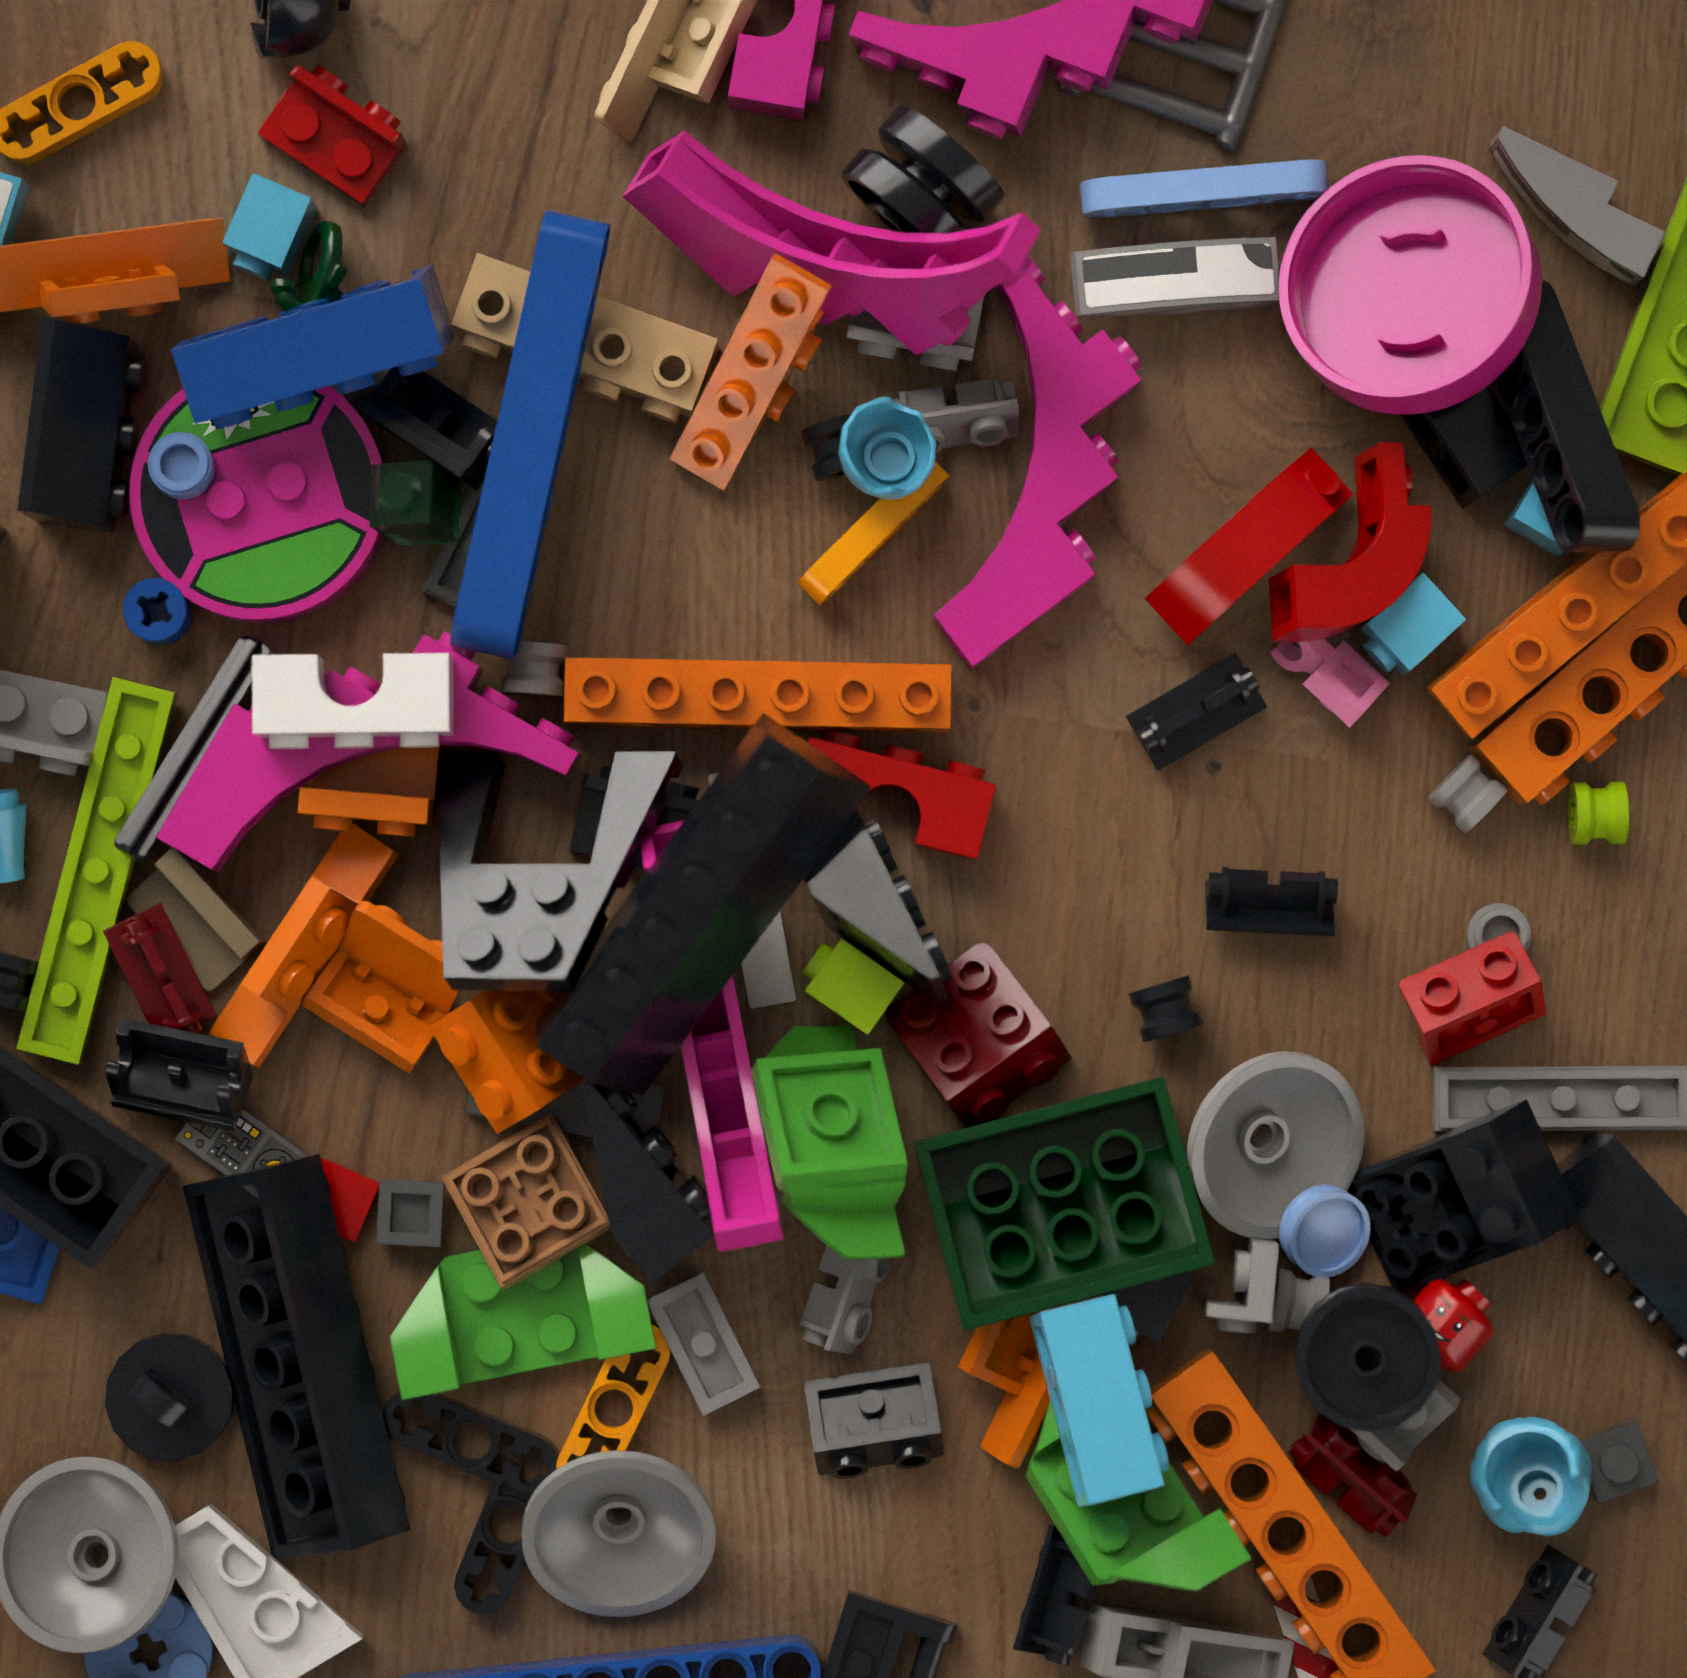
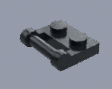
M848 1590L821 1678H890L904 1631L921 1636L909 1678H936L946 1644H953L958 1624L935 1615L917 1612Z

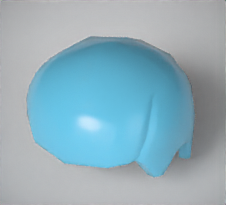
M879 397L857 406L841 429L838 456L844 474L863 493L880 499L897 500L919 490L934 469L936 440L920 411L896 403L890 397Z

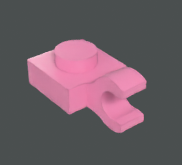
M1326 639L1297 642L1301 649L1292 642H1280L1271 652L1274 660L1284 669L1293 672L1303 671L1310 674V677L1303 685L1319 699L1326 709L1333 712L1349 728L1390 684L1344 640L1336 648L1328 643Z

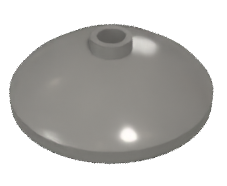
M1290 1051L1272 1052L1257 1056L1238 1065L1220 1079L1210 1090L1199 1107L1190 1129L1186 1159L1198 1203L1212 1219L1235 1234L1253 1239L1279 1238L1282 1216L1291 1201L1301 1192L1321 1184L1335 1185L1345 1191L1350 1187L1359 1168L1364 1147L1365 1129L1362 1109L1349 1082L1332 1066L1308 1054ZM1261 1124L1258 1136L1250 1140L1255 1128Z
M632 1451L594 1453L561 1466L536 1488L526 1506L522 1522L523 1554L527 1566L537 1582L554 1598L574 1609L608 1617H629L662 1609L685 1596L706 1573L714 1554L716 1542L714 1513L706 1494L697 1482L682 1469L666 1460ZM622 1507L626 1509L623 1511H615L611 1508Z
M68 1458L52 1463L31 1475L15 1490L0 1515V1601L12 1621L25 1634L38 1643L52 1649L70 1653L101 1652L115 1648L136 1637L162 1610L176 1577L179 1551L178 1537L173 1517L165 1500L152 1483L139 1472L120 1462L104 1458ZM103 1544L107 1548L109 1555L106 1564L99 1567L94 1561V1552L99 1545Z

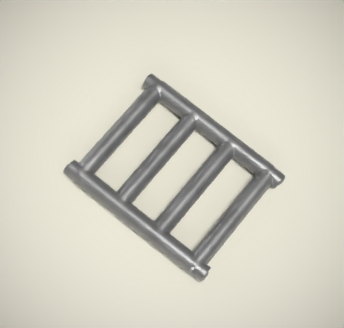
M1286 0L1212 1L1255 16L1243 51L1198 36L1196 42L1181 36L1177 44L1165 42L1142 30L1144 22L1136 20L1129 38L1130 41L1235 75L1224 111L1118 75H1114L1109 90L1092 85L1088 93L1217 135L1215 139L1217 144L1226 149L1235 150L1241 133L1244 131ZM1062 83L1060 84V93L1066 96H1081L1082 91Z

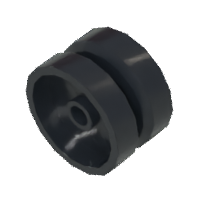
M898 105L878 129L881 145L890 157L880 151L862 148L841 172V178L847 187L879 221L891 231L903 233H953L965 231V227L957 215L966 220L984 223L1005 196L999 183L963 146L925 116L904 105Z
M1370 1282L1338 1287L1317 1301L1300 1325L1295 1351L1301 1388L1316 1410L1341 1427L1366 1432L1397 1427L1420 1412L1436 1388L1441 1364L1436 1332L1417 1302L1394 1287ZM1366 1345L1377 1348L1378 1353L1381 1355L1378 1366L1371 1363L1369 1370L1360 1368L1357 1365L1355 1356L1357 1350Z

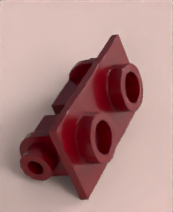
M161 902L103 930L149 1024L198 1033L203 1029L202 1023L217 1016Z
M1319 1412L1308 1436L1305 1434L1299 1436L1287 1451V1454L1295 1460L1293 1463L1294 1468L1325 1495L1343 1480L1350 1487L1342 1494L1336 1504L1369 1534L1377 1531L1385 1538L1393 1531L1399 1521L1404 1524L1409 1519L1417 1493L1412 1490L1408 1478L1402 1471H1395L1387 1463L1382 1464L1379 1460L1371 1457L1362 1448L1357 1435L1350 1428L1339 1426Z

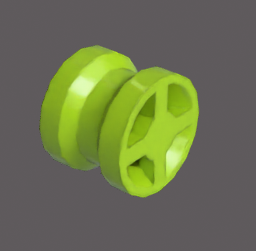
M1624 781L1609 782L1604 788H1591L1586 782L1571 783L1568 795V828L1572 845H1587L1592 839H1605L1610 845L1626 844L1629 830V801Z

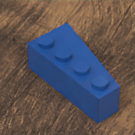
M431 264L412 270L413 276L407 281L391 285L390 281L383 282L379 280L342 294L340 296L341 300L329 303V299H317L279 313L280 317L268 320L267 316L259 317L179 342L171 351L194 423L197 424L213 419L215 429H222L252 419L250 408L274 402L277 412L285 411L313 402L312 391L336 384L338 393L344 394L375 384L376 380L373 373L398 366L400 375L407 376L436 367L438 363L435 355L444 353L456 337L451 326L434 265Z

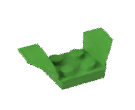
M852 1025L794 1026L765 1058L756 1059L751 1070L776 1187L784 1192L781 1202L820 1240L844 1260L904 1257L905 1251L894 1207L905 1188L908 1162L881 1048L858 1050Z
M587 1244L582 1245L507 1290L500 1288L480 1249L445 1256L390 1336L402 1400L459 1389L463 1384L596 1357L602 1360L656 1349L644 1285Z
M1049 1401L1038 1444L1031 1457L1025 1477L1092 1586L1117 1583L1124 1579L1168 1588L1198 1591L1251 1560L1250 1555L1221 1509L1206 1517L1202 1516L1169 1461L1168 1471L1161 1472L1165 1486L1078 1507L1051 1401Z

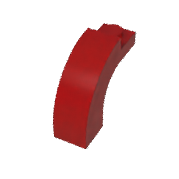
M1379 442L1354 457L1358 533L1353 550L1346 561L1341 565H1292L1268 579L1272 641H1315L1340 634L1381 613L1392 605L1412 583L1427 551L1432 523L1431 506L1408 505V497L1412 489V472L1410 466L1405 463L1403 442Z
M1312 448L1308 449L1195 550L1145 600L1188 646L1354 493Z

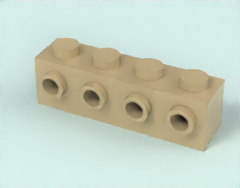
M480 253L476 254L451 322L455 333L464 336L461 343L462 347L497 359L500 350L513 353L530 271ZM597 296L579 378L584 379L581 389L600 398L615 402L618 399L619 393H623L644 401L641 411L656 418L677 423L679 414L691 417L704 392L719 351L718 339Z

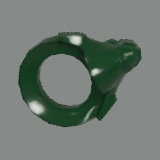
M322 221L310 233L301 257L298 285L288 279H274L270 282V291L282 311L317 299H329V303L341 300L340 296L343 292L338 286L345 277L347 270L341 266L342 231L337 223ZM322 240L321 260L318 270L312 279L314 257ZM297 286L300 300L295 296L297 293Z

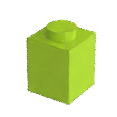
M842 938L834 949L823 942L802 972L803 975L812 980L805 990L806 993L866 1035L871 1032L905 983Z

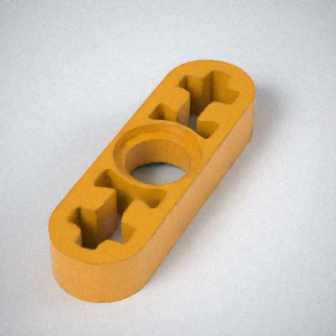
M122 42L0 109V152L7 159L17 164L25 165L38 162L154 98L162 88L164 69L161 61L150 47L141 42ZM133 58L139 65L149 62L150 67L142 72L145 82L141 86L134 87L129 80H126L111 87V90L119 98L111 104L108 102L104 89L93 78V76L103 71L105 79L110 83L125 73L122 63L126 59ZM75 86L87 87L95 95V107L92 113L81 120L69 119L61 111L62 96L68 89ZM47 102L50 114L63 129L53 135L52 128L45 123L30 133L34 143L29 147L23 148L17 141L8 144L7 139L14 134L11 124L20 118L28 126L43 120L46 117L37 107Z
M935 461L934 469L919 490L897 500L879 499L810 567L797 584L819 606L824 604L944 485L950 475Z
M651 1322L656 1349L654 1350L660 1353V1357L657 1362L646 1360L635 1378L648 1381L645 1392L641 1393L627 1380L608 1376L612 1365H615L624 1373L631 1360L632 1353L605 1359L559 1454L556 1470L569 1463L568 1460L571 1454L581 1457L585 1454L593 1436L580 1434L584 1423H587L597 1434L603 1437L620 1440L616 1450H612L604 1442L600 1452L626 1451L671 1356V1350L658 1324ZM620 1390L631 1399L633 1413L625 1424L609 1426L598 1418L595 1405L597 1398L603 1392Z

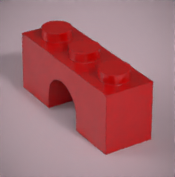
M825 729L822 740L809 737L808 743L870 785L871 789L866 796L880 788H896L905 792L913 799L919 812V827L914 846L974 861L977 860L996 787L994 783L983 781L985 769L955 761H948L946 771L923 766L921 764L924 754L891 745L886 746L884 756L859 750L862 738Z

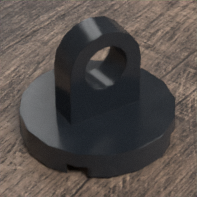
M161 1333L136 1342L118 1358L107 1380L105 1408L113 1431L129 1449L151 1460L177 1462L202 1453L222 1436L234 1411L233 1386L225 1361L210 1344L189 1334Z

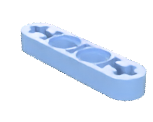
M1295 160L1101 177L1083 181L1079 186L1083 217L1113 218L1313 200L1320 197L1328 189V179L1325 161Z

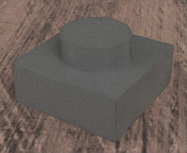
M380 1179L376 1244L442 1247L446 1188L444 1182Z
M1631 1419L1579 1439L1586 1448L1591 1460L1590 1489L1595 1502L1601 1504L1659 1482L1637 1421Z

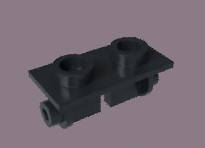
M1235 652L1125 717L1154 767L1159 771L1267 708V705L1258 692L1260 686L1255 676L1248 667L1244 668Z
M1222 866L1221 873L1209 872L1208 881L1205 882L1206 930L1335 936L1333 904L1337 903L1338 879L1326 878L1325 871H1318V873L1280 871L1279 885L1267 884L1268 871L1229 869V867Z
M1049 1525L1044 1545L1039 1553L1038 1565L1026 1606L1021 1614L1020 1626L1013 1649L1045 1655L1044 1658L1048 1661L1069 1666L1072 1655H1079L1080 1653L1079 1647L1090 1613L1087 1610L1074 1606L1076 1597L1079 1595L1084 1598L1094 1599L1098 1585L1092 1586L1059 1530L1054 1525Z
M1548 1544L1539 1560L1529 1568L1525 1576L1524 1585L1508 1612L1494 1626L1491 1640L1482 1654L1516 1678H1536L1537 1675L1544 1677L1566 1639L1549 1628L1556 1617L1568 1625L1574 1626L1592 1594L1594 1595L1597 1590L1591 1586L1597 1574Z

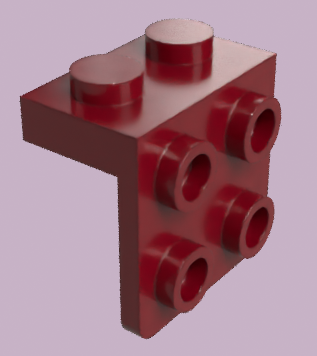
M987 943L976 944L948 964L949 971L954 979L953 982L944 986L950 1005L940 1008L914 989L893 1004L887 1011L888 1022L965 1128L998 1119L1007 1110L1010 1103L1032 1087L1040 1086L1050 1081L1058 1073L1060 1067L1072 1059L1052 1025L994 949Z

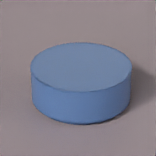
M186 432L168 434L153 446L149 454L148 471L154 484L171 498L179 500L195 498L208 489L215 476L216 467L212 452L200 438Z

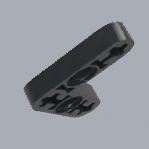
M399 1391L391 1397L385 1406L383 1415L386 1430L393 1440L403 1446L493 1481L454 1583L456 1597L463 1607L472 1613H493L503 1607L510 1597L525 1558L522 1549V1537L511 1542L501 1541L495 1537L490 1528L491 1515L502 1506L516 1507L524 1515L526 1506L536 1488L556 1470L560 1451L554 1442L541 1434L439 1393L402 1400ZM414 1399H418L425 1403L422 1413L426 1417L439 1422L443 1419V1409L454 1412L456 1416L444 1432L443 1448L430 1442L438 1432L434 1429L419 1425L412 1434L402 1429L404 1419L396 1415L397 1407H408ZM464 1423H480L490 1433V1449L482 1457L474 1459L465 1457L456 1448L454 1441L455 1433ZM503 1433L515 1437L508 1450L521 1455H527L532 1447H538L543 1450L542 1462L550 1466L548 1475L537 1473L532 1481H526L521 1478L523 1467L506 1458L502 1464V1472L491 1468V1462L501 1449ZM480 1541L496 1553L513 1554L516 1556L513 1566H510L501 1558L493 1579L496 1584L502 1586L501 1593L489 1592L484 1601L478 1600L473 1596L475 1586L466 1581L468 1573L479 1575L488 1559L489 1553H478L476 1551Z

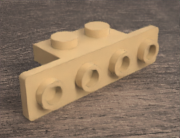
M647 0L638 21L628 33L626 47L610 80L602 88L594 118L619 138L631 142L640 128L658 87L709 104L737 45L739 33L742 34L757 0Z

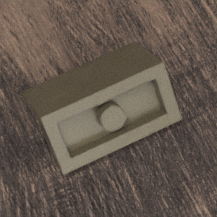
M172 847L154 863L158 869L127 896L126 903L137 914L161 902L202 987L206 991H214L267 942L193 860Z

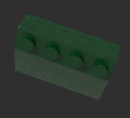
M1164 1076L914 1142L915 1153L963 1331L1215 1265Z

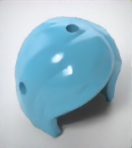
M1532 1416L1525 1418L1517 1417L1499 1422L1488 1430L1486 1436L1475 1450V1457L1470 1463V1485L1480 1501L1483 1512L1498 1527L1510 1533L1529 1532L1542 1536H1553L1567 1531L1582 1515L1590 1493L1592 1464L1589 1454L1581 1441L1573 1433H1569L1560 1427L1556 1422ZM1538 1493H1546V1497L1544 1499H1536Z

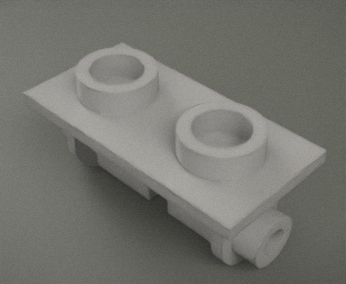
M993 377L992 379L955 384L958 404L950 406L945 404L942 386L906 392L901 391L898 392L899 398L892 399L896 403L921 412L924 421L927 422L936 440V453L944 448L970 444L992 446L1001 443L1005 439L1020 437L1018 399L1015 398L1013 381L1001 383L999 377Z
M826 1245L818 1270L837 1276L839 1279L835 1289L814 1282L799 1324L805 1327L801 1339L823 1346L828 1351L853 1355L856 1346L863 1342L869 1332L872 1322V1311L869 1307L877 1284L881 1283L889 1272L892 1258L844 1260Z

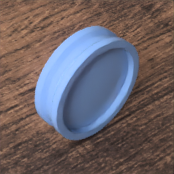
M1330 1184L1316 1185L1297 1195L1286 1208L1279 1228L1280 1245L1285 1256L1309 1275L1315 1277L1336 1276L1351 1268L1365 1251L1370 1237V1218L1364 1205L1344 1189Z

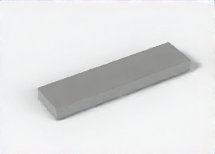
M1687 1065L1432 1067L1433 1131H1450L1477 1118L1524 1100L1528 1101L1541 1131L1687 1130Z

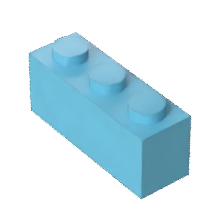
M1112 1294L1030 1316L1029 1319L1077 1506L1092 1505L1165 1486L1161 1472L1168 1471L1169 1468L1167 1452L1160 1434H1151L1145 1409L1152 1406V1396L1144 1371L1142 1369L1134 1370L1128 1345L1135 1343V1330L1128 1308L1126 1306L1118 1307L1116 1296Z

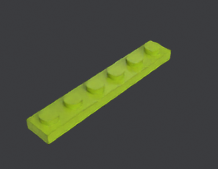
M112 677L16 1048L18 1050L77 1065L83 1064L112 952L103 930L120 921L135 860L125 856L114 846V841L159 769L178 696L175 692Z

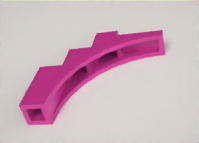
M1061 0L1054 5L1006 21L959 27L906 24L858 11L849 36L855 48L861 50L859 58L874 67L894 72L896 65L899 64L920 72L917 79L920 83L946 94H953L955 87L961 88L962 92L957 105L962 116L969 118L967 127L983 136L1002 140L1005 132L1019 138L1022 137L1049 68L1057 71L1054 76L1057 81L1071 88L1090 92L1092 85H1096L1109 90L1136 20L1144 22L1142 28L1144 32L1162 41L1177 44L1181 36L1196 42L1213 0Z
M685 130L647 155L622 196L732 297L755 284L758 285L771 258L777 253L832 285L820 308L821 311L825 312L820 320L823 326L832 323L846 314L855 317L866 309L916 356L940 343L944 346L954 343L970 324L971 318L967 315L970 307L975 305L988 290L999 284L1009 287L1018 281L1031 265L1032 258L1028 253L1041 231L1023 212L988 227L953 233H903L857 225L813 211L764 188L724 163Z
M1033 259L1028 270L1014 284L1009 287L999 284L995 287L1009 309L1026 355L1033 399L1032 449L1021 498L1000 543L968 585L933 617V622L970 671L1092 581L1096 575L1089 566L1096 560V556L1075 529L1065 534L1060 525L1116 483L1118 475L1112 468L1119 463L1117 456L1099 433L1096 432L1091 437H1088L1083 429L1135 391L1141 382L1140 377L1135 371L1141 368L1142 364L1135 352L1121 336L1112 341L1102 329L1084 344L1081 343L1077 335L1083 332L1080 322L1063 301L1060 300L1053 306L1038 286L1045 281V278Z
M443 632L439 641L423 634L413 653H449L453 657L454 736H439V745L474 746L522 757L564 777H570L581 758L577 751L570 748L575 736L544 718L540 720L535 728L514 716L520 705L489 686L485 687L481 696L473 692L475 685L484 672L478 664L472 662L476 652L451 646V635ZM349 666L344 676L330 668L324 676L328 695L335 703L344 706H357L369 701L375 696L381 686L379 682ZM234 703L156 838L206 867L220 872L249 830L286 796L328 770L373 753L402 749L400 747V736H374V748L365 749L334 748V737H308V749H269V738H260L252 733V707L247 711Z
M683 821L655 826L652 833L644 832L640 840L645 873ZM732 975L680 1045L718 1252L752 1247L783 1239L769 1151L751 1073L752 1066L734 975Z

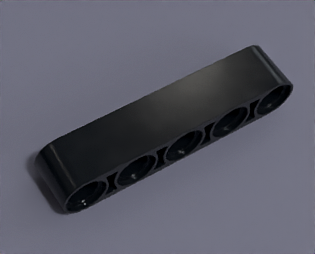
M1542 280L1541 301L1533 329L1515 360L1495 380L1558 546L1565 552L1627 551L1633 547L1640 530L1638 506L1556 292L1549 282Z

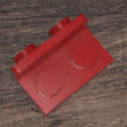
M296 64L289 74L293 80L257 134L267 143L365 208L407 146L402 134L396 130L401 121L371 100L363 108L346 97L344 93L348 89L347 84L325 68L317 65L311 73Z
M1514 932L1500 935L1399 982L1400 992L1415 1020L1419 1045L1430 1066L1546 1015L1542 981Z

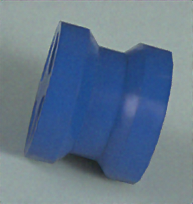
M147 578L136 583L127 592L123 603V617L128 628L137 637L155 645H169L180 640L189 631L193 620V606L190 600L185 598L172 582L161 578Z

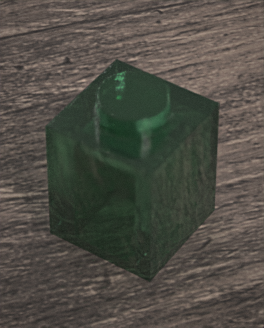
M432 460L372 465L370 527L399 546L459 542L461 481Z

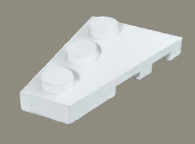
M212 1503L175 1525L179 1548L175 1578L234 1678H298L363 1639L364 1635Z

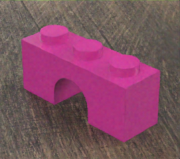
M790 0L794 8V15L788 26L781 32L768 37L739 33L728 92L729 108L804 121L807 103L819 105L825 67L814 65L817 42H830L836 5L824 3L825 0Z

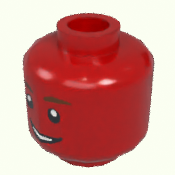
M1464 1278L1456 1287L1442 1279L1431 1281L1413 1299L1424 1312L1436 1332L1441 1355L1439 1371L1441 1369L1451 1373L1462 1371L1494 1335L1493 1325L1484 1314L1492 1304Z

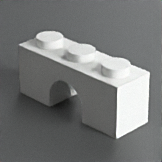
M449 653L383 654V680L378 692L373 698L361 705L344 706L335 703L328 695L324 683V659L318 654L252 655V733L260 738H269V749H308V737H334V748H374V736H400V747L402 748L439 747V736H454L453 657Z

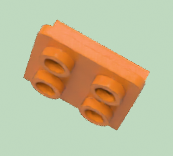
M440 745L434 748H402L377 752L328 770L310 781L307 788L300 787L298 813L314 817L313 828L351 832L352 820L378 822L377 834L415 837L416 826L433 827L438 777L437 760L440 753Z
M360 901L352 913L339 949L306 994L302 1006L410 1074L435 1038L428 1026L452 1011L461 990H452L443 978L442 941L428 940L407 926L406 921L400 914L387 906H375L370 902Z
M483 991L428 1026L439 1043L442 1053L451 1062L475 1099L478 1109L487 1118L496 1134L540 1110L585 1079L537 1048L536 1022L558 992Z

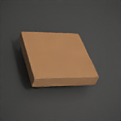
M553 1113L544 1116L441 1177L500 1288L504 1290L509 1289L610 1230L606 1206L557 1116Z

